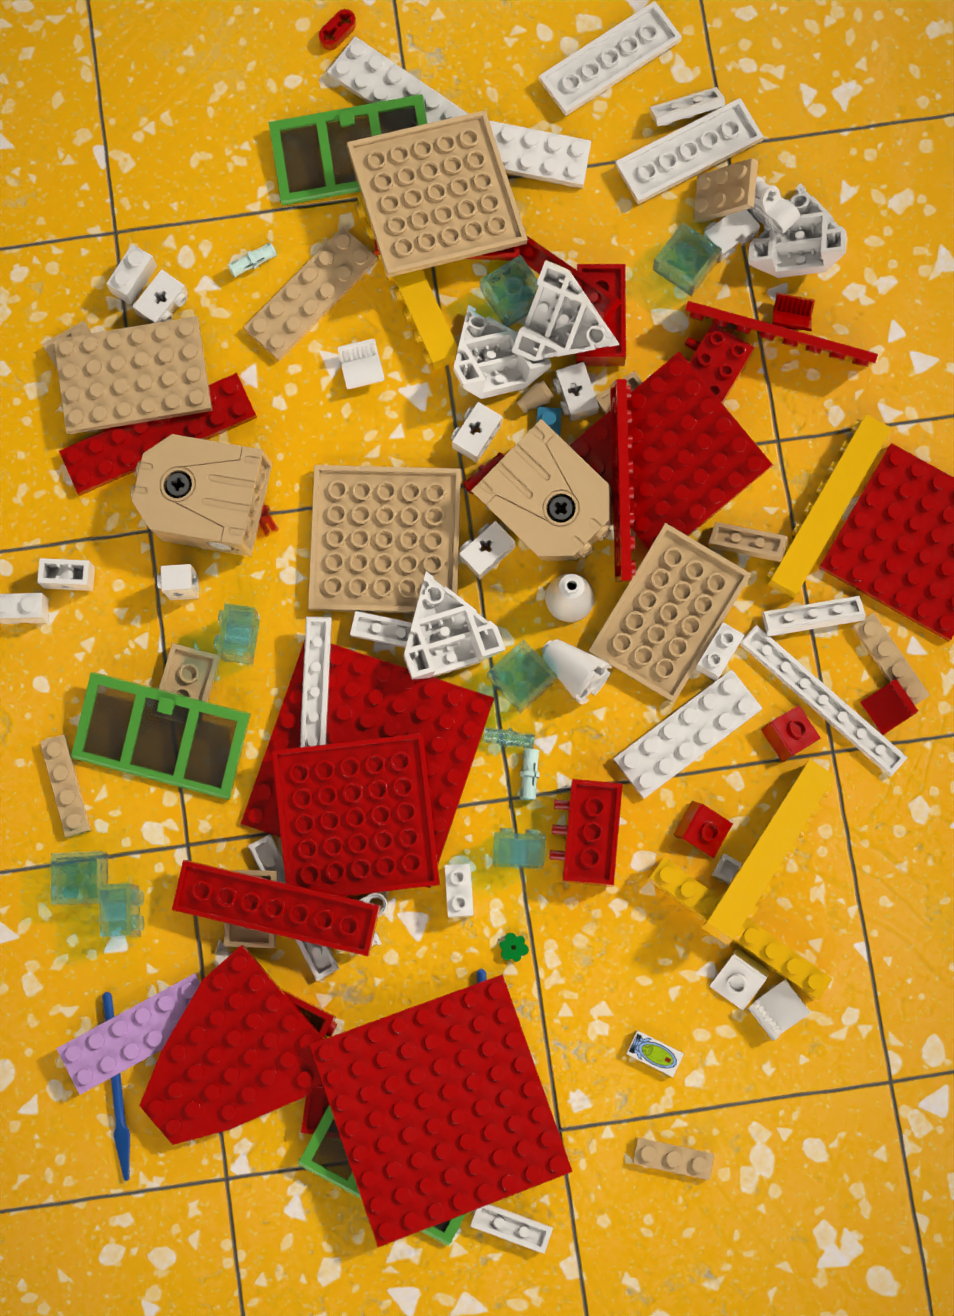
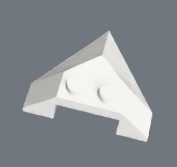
M801 183L796 187V193L793 197L787 200L797 208L801 218L783 234H778L764 226L765 230L758 238L755 237L749 244V265L777 278L826 272L846 253V230L834 221L830 213L813 196L807 193Z
M546 260L537 281L539 287L525 325L519 330L512 352L532 361H538L554 356L559 357L595 350L596 348L619 345L571 272Z
M468 305L453 368L455 375L465 390L480 399L525 389L546 372L552 363L549 358L532 361L513 353L512 349L518 333L489 316L485 318L477 314L476 309Z
M427 571L424 575L403 655L411 679L436 677L475 665L505 651L498 627L491 621L488 622L477 613L476 609L446 586L444 588L435 581L434 577Z

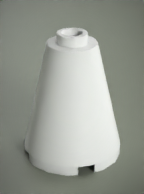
M563 574L556 577L549 584L545 594L548 611L555 618L572 623L582 620L590 613L595 599L590 583L577 574Z
M559 639L548 641L542 649V659L572 697L580 704H585L589 701L586 697L590 693L596 695L610 675L607 668H612V666L607 661Z

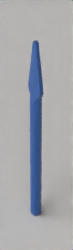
M105 992L102 995L105 1022L114 1017L113 999L110 992ZM121 1073L111 1078L116 1124L114 1140L124 1181H128L130 1173V1131L126 1127Z

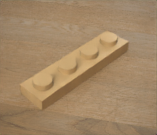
M875 613L866 617L864 621H860L852 626V629L889 683L897 679L914 705L930 696Z
M63 734L40 741L65 837L69 838L92 831L66 735Z

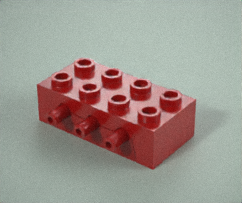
M577 264V271L622 302L609 322L603 319L619 345L576 353V364L584 362L585 366H625L626 264Z
M714 324L710 326L701 343L688 337L684 344L695 351L689 362L690 365L719 400L724 403L750 360L755 347Z
M572 779L570 800L555 799L554 809L568 811L567 826L552 825L553 835L566 836L565 851L550 850L549 854L550 860L564 861L562 882L606 887L614 886L622 783Z

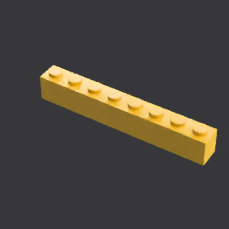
M360 193L356 195L358 204L355 205L359 218H365L367 225L364 228L369 239L374 238V233L362 194ZM423 270L388 277V281L393 280L396 286L393 288V292L397 301L402 300L405 306L402 311L406 321H412L415 328L412 330L417 344L422 343L424 351L421 352L426 364H431L433 370H437L455 362L458 346Z
M867 414L862 421L856 420L850 431L854 433L850 441L845 439L839 450V453L842 454L840 460H833L827 471L830 474L827 482L822 480L815 492L819 495L815 503L810 501L803 512L807 517L803 524L798 521L791 533L795 538L791 544L787 543L782 561L779 565L774 563L767 576L771 578L768 583L769 586L792 599L796 597L890 433L891 427Z
M811 759L806 762L701 927L726 945L733 940L738 941L745 931L742 925L746 919L751 920L756 914L758 907L755 904L759 898L764 899L771 889V886L768 885L772 877L777 879L784 868L781 864L785 857L789 859L795 851L797 845L793 843L797 837L802 838L810 825L806 822L810 816L814 818L821 809L822 805L819 802L823 796L827 798L833 790L834 785L831 782L836 775Z
M665 857L661 859L647 879L703 921H706L720 899L719 896ZM746 919L742 925L745 928L744 933L738 941L733 940V942L779 976L786 979L813 1000H819L833 979L758 924Z

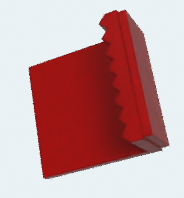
M777 293L773 308V324L792 330L799 329L811 332V316L815 300Z
M897 679L892 680L860 702L882 735L918 712V709Z
M799 705L761 729L782 762L787 761L798 752L821 739Z
M692 801L673 835L678 839L687 841L708 856L715 858L733 823L706 805Z

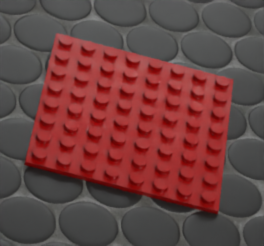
M305 640L241 821L243 825L281 837L272 750L300 747ZM331 643L326 744L423 733L437 862L439 864L495 698L434 677L411 679L407 668Z
M503 974L309 1044L378 1248L573 1172Z

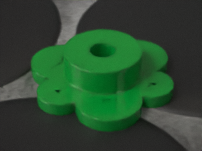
M514 933L506 934L505 941H501L499 944L502 949V958L507 961L511 959L515 962L520 961L521 956H525L529 951L528 946L524 944L525 938L523 936L517 937ZM512 945L516 946L515 950L511 949Z

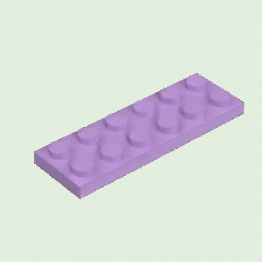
M195 973L56 1048L80 1095L163 1049L200 985V981Z

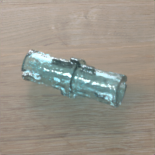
M485 727L483 743L505 745V748L512 746L533 749L535 734L513 731L512 728L503 730Z

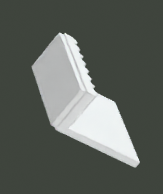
M374 339L337 348L347 389L385 381Z
M736 948L709 987L744 1010L766 981L769 970Z
M786 979L755 1000L748 1008L772 1040L779 1038L784 1031L811 1013Z

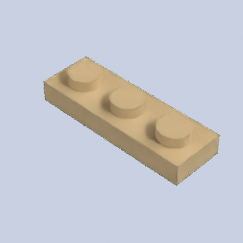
M715 522L709 540V548L781 562L788 538L784 535Z
M637 1137L633 1164L710 1180L715 1154Z

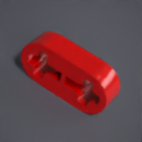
M342 9L321 28L319 40L324 49H336L355 30V14L349 9ZM342 19H344V20H348V19H349L350 23H349V24H347V23H343V24H342V23H341V20H342ZM328 35L330 37L333 35L334 40L328 39L326 41L325 36Z

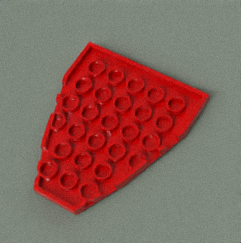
M241 945L201 981L161 1050L139 1106L172 1145L230 1130L300 1100L321 1083V1079L309 1044L324 1038L245 946Z

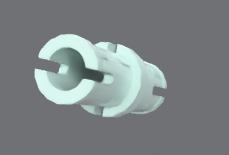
M269 242L252 252L251 250L245 252L246 255L227 265L235 278L247 270L258 268L261 263L276 257L277 254L273 245Z
M524 749L523 769L520 771V777H522L520 799L536 800L537 778L540 776V772H538L540 750Z

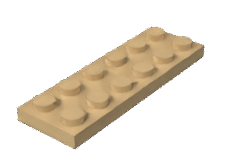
M342 227L247 323L244 330L280 362L378 261L377 256Z

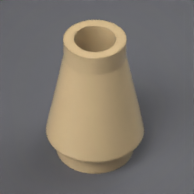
M544 381L539 384L536 382L517 403L525 414L530 410L549 403V400L554 396Z

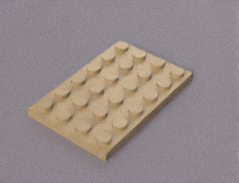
M198 316L54 339L65 427L68 434L212 411Z
M665 523L588 652L607 661L610 665L670 701L675 702L750 578L751 573Z

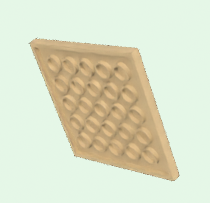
M486 110L347 142L349 156L387 278L527 244L528 239Z
M314 465L309 611L415 613L426 571L444 588L446 586L457 595L461 469Z

